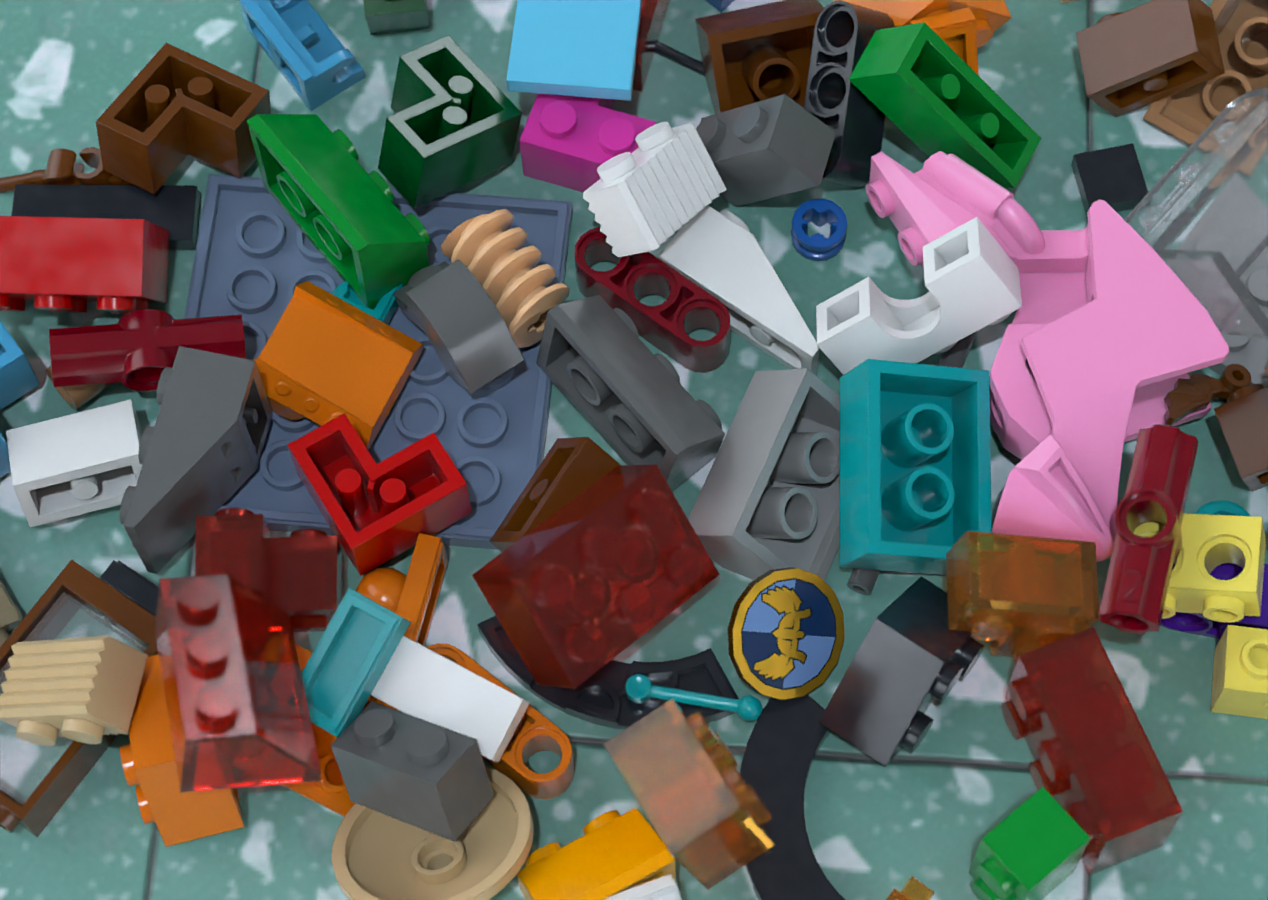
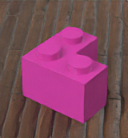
M537 94L519 140L523 175L584 193V191L600 179L597 168L601 164L625 152L633 153L639 148L635 138L647 128L656 125V122L613 110L614 99Z

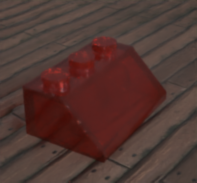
M228 574L159 579L155 634L180 792L320 781L321 769L290 615Z

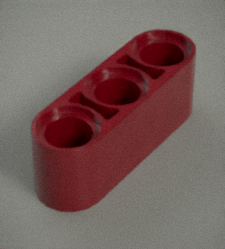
M601 227L588 230L580 236L575 245L574 257L577 285L585 298L600 295L612 309L619 308L623 310L635 324L640 337L693 372H710L716 370L725 362L729 355L730 316L727 308L718 299L650 252L617 257L611 253L613 246L606 242L607 235L600 231ZM601 260L611 261L617 265L612 270L605 272L590 268L592 264ZM649 294H658L666 299L662 304L656 306H647L638 300ZM698 328H707L713 331L716 336L706 341H697L690 338L688 333Z

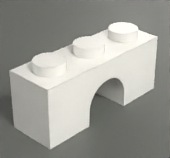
M978 217L922 247L925 286L929 290L925 295L910 300L895 299L884 294L870 277H867L816 306L817 345L843 375L867 359L918 363L933 354L948 351L959 340L987 325H995L1004 321L1013 311L1022 307L1019 269Z

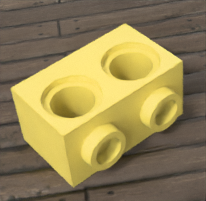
M1184 513L1181 525L1182 548L1178 557L1173 562L1175 567L1171 572L1162 619L1171 618L1176 612L1202 613L1207 619L1225 623L1240 621L1244 616L1260 617L1266 549L1262 517ZM1147 521L1140 524L1133 533L1140 537H1152L1160 533L1165 525L1157 521ZM1224 563L1237 564L1243 568V571L1237 577L1230 580H1219L1210 575L1214 568Z

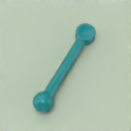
M635 674L626 682L627 697L635 703H643L651 697L735 712L745 721H754L762 713L760 700L752 695L744 696L737 700L651 684L650 679L642 674Z

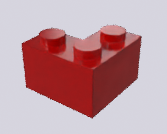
M345 413L288 444L298 476L360 576L415 546L419 533L432 536L472 513L467 483L434 432L378 464L372 458Z

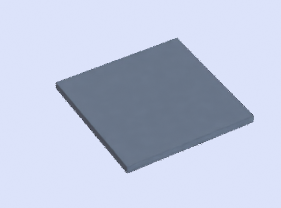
M209 174L184 319L242 314L246 359L253 360L259 357L292 299L295 285L309 281L331 293L344 281L264 187L262 178L244 176L237 178L231 175ZM390 188L395 199L393 204L404 216L409 213L414 214L428 232L431 239V244L427 246L430 266L439 265L444 261L449 265L452 264L451 258L442 253L441 244L447 235L458 225L482 214H490L496 210L507 209L513 214V223L509 229L520 227L527 233V241L523 248L533 245L541 251V259L537 266L549 264L555 269V278L549 286L564 283L573 212L572 202L448 192L421 206L413 208L396 188ZM398 305L388 325L422 343L423 350L368 451L376 464L434 432L467 483L472 513L432 536L440 537L444 545L499 550L489 541L544 458L552 381L536 364L541 341L528 347L518 348L524 361L470 394L447 374L427 334L405 316ZM273 411L257 470L204 525L335 536L298 476L288 448V444L317 429L320 425L306 417L289 420L275 414Z

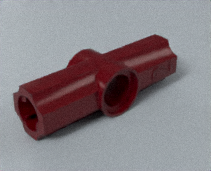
M143 309L125 314L119 319L118 324L49 329L54 387L122 382L124 386L131 390L141 392L157 391L161 373L165 367H173L179 346L246 359L242 314L174 320L173 316L165 311Z
M1155 424L1148 429H1139L1125 497L1119 502L1115 511L1117 533L1099 610V619L1102 623L1109 624L1122 632L1144 635L1147 632H1159L1173 562L1178 557L1182 548L1181 525L1195 464L1198 440L1197 437L1186 434L1178 427ZM1147 521H1157L1165 525L1160 533L1152 537H1140L1133 533L1140 524Z

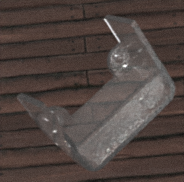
M1268 88L1249 91L1227 105L1124 219L1157 252L1204 306L1223 335L1268 337V319L1239 278L1268 246Z

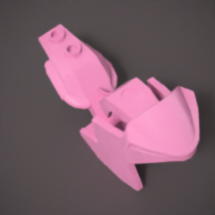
M939 151L931 155L924 162L923 169L915 173L883 152L871 156L870 183L866 185L868 199L878 216L881 218L888 216L899 231L898 241L907 260L913 266L921 264L924 269L923 246L978 217L1019 269L1022 307L1017 309L1012 324H1008L991 368L990 422L1002 446L1021 459V461L1009 472L996 512L992 537L1040 554L1077 557L1091 562L1104 561L1110 558L1117 533L1115 511L1118 503L1123 444L1137 439L1139 429H1148L1155 424L1170 426L1165 423V413L1168 410L1164 401L1166 395L1174 390V385L1178 378L1189 379L1190 376L1187 374L1189 372L1222 363L1229 354L1227 342L1198 299L1157 252L1105 200L1099 199L1092 203L1087 212L1088 224L1085 229L1040 230L1034 218L1022 205L1014 200L1013 193L954 154L947 155ZM1211 403L1208 404L1206 409L1187 414L1172 424L1171 427L1206 416L1210 412Z

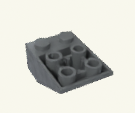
M179 346L173 367H165L163 369L157 388V403L161 406L155 426H147L140 440L138 459L139 463L142 464L138 481L136 486L130 485L127 487L120 507V523L124 525L132 545L136 549L147 572L157 574L257 470L273 411L256 362L253 360Z

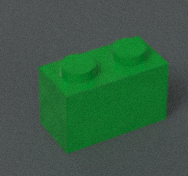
M1042 786L981 839L969 874L974 879L971 883V888L979 900H1042L1074 872L1091 838Z

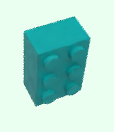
M867 359L839 378L840 567L962 576L992 563L989 371Z

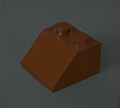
M782 0L695 19L705 79L715 114L786 94L804 108L814 30L817 18L824 8L818 0Z

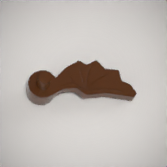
M1230 364L1219 379L1194 373L1189 379L1178 378L1174 385V390L1169 392L1164 398L1168 407L1165 413V423L1171 426L1189 413L1206 409L1211 399L1218 398L1221 402L1226 403L1228 395L1250 384V372L1242 365Z

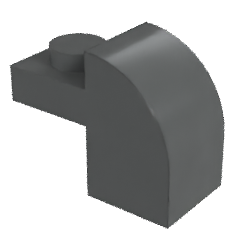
M459 259L450 265L444 261L439 265L428 266L417 271L411 276L406 286L393 294L403 314L427 334L447 374L470 394L524 361L495 304L480 282Z

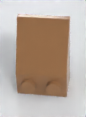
M1213 0L1210 8L1213 12L1225 73L1152 102L1143 119L1245 177L1250 178L1268 153V0Z

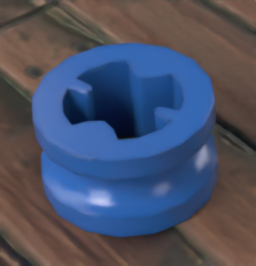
M823 198L810 199L802 203L796 209L792 218L791 240L797 253L813 261H826L837 256L843 249L846 240L847 219L842 208L833 201ZM813 222L818 227L824 226L826 223L830 224L829 237L825 238L820 233H816L811 237L808 236V224Z

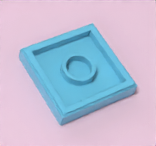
M517 0L506 79L508 91L631 101L642 0Z

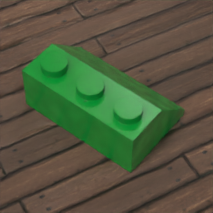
M257 114L247 120L264 187L343 281L349 283L350 288L367 308L374 310L381 297L397 286L399 287L402 284L403 287L406 286L413 274L430 266L427 246L431 244V239L425 227L414 214L409 213L404 216L393 204L395 201L393 193L378 172L372 171L368 174L357 162L359 157L356 149L344 132L340 129L331 132L317 114Z

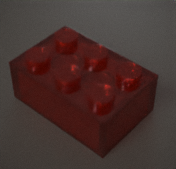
M657 464L616 466L472 576L537 685L575 689L720 574Z
M1091 627L1020 655L1011 681L1008 684L1009 687L1005 696L1007 701L1002 703L1003 715L1016 740L1025 738L1035 761L1030 762L1029 766L1037 790L1043 786L1091 838L1081 857L1088 875L1090 876L1162 847L1183 813V809L1095 628Z

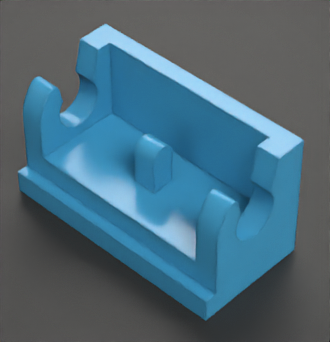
M239 0L246 28L310 111L365 78L362 66L358 61L355 62L353 54L349 49H345L308 0Z

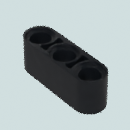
M841 0L828 4L817 18L804 109L836 132L822 181L858 187L870 181L871 156L881 152L886 115L848 79L875 31L892 28L895 25L886 13Z

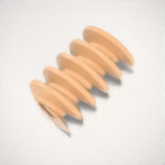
M500 209L490 214H482L468 219L458 225L447 235L441 244V251L444 255L451 258L452 263L459 259L472 272L495 304L517 347L523 348L541 341L547 312L557 304L565 303L570 289L564 283L549 286L555 278V269L549 264L537 266L541 259V251L533 245L523 248L527 241L526 231L520 227L509 229L513 223V214L507 209Z

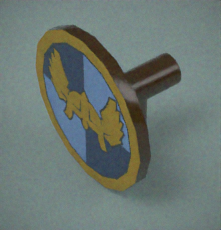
M788 567L769 570L749 583L734 604L727 628L729 656L738 677L756 693L780 700L805 696L824 683L838 663L845 639L844 612L835 591L820 576L798 568Z

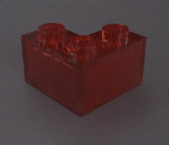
M243 508L221 509L215 513V516H196L194 593L208 621L229 635L320 632L326 630L344 597L345 558L337 535L328 536L326 532L321 530L301 529L293 531L289 537L272 538L263 514H254L252 511Z

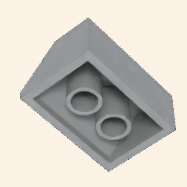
M807 368L755 371L681 536L722 568L752 580L757 579L769 570L794 567L817 574L825 581L840 546V396Z

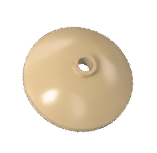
M485 766L494 797L455 842L362 805L355 804L342 820L332 846L333 870L342 892L348 900L491 899L516 876L530 852L534 828L531 811L524 794L507 776Z

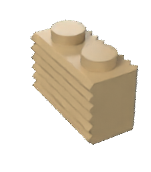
M111 636L17 642L11 646L14 655L8 658L10 668L4 671L7 680L0 684L3 693L0 695V720L17 727L16 737L37 745L53 746L56 744L57 736L87 744H100L103 734L108 736L109 734L119 735V733L128 735L148 659L147 654Z

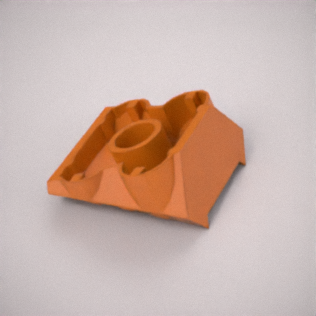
M306 281L295 285L292 299L259 357L253 359V361L256 362L271 408L275 414L289 420L306 417L322 426L345 413L367 450H369L423 350V344L313 283Z

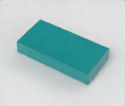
M348 588L283 706L334 736L339 737L361 713L411 622Z

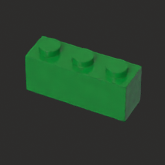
M925 22L876 30L848 79L929 157L939 151L947 155L954 154L1005 189L1016 188L1041 140V137Z

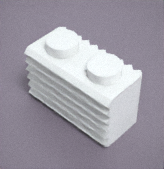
M667 121L653 125L635 138L639 148L633 153L625 152L614 156L597 168L600 179L584 191L583 199L589 202L588 209L595 213L594 221L601 224L600 231L607 235L606 242L613 246L611 253L617 257L649 252L659 248V244L667 241V238L674 235L675 231L683 228L682 225L690 222V218L696 216L697 212L705 209L704 206L712 203L713 199L719 197L720 193L727 190L693 123L671 128Z

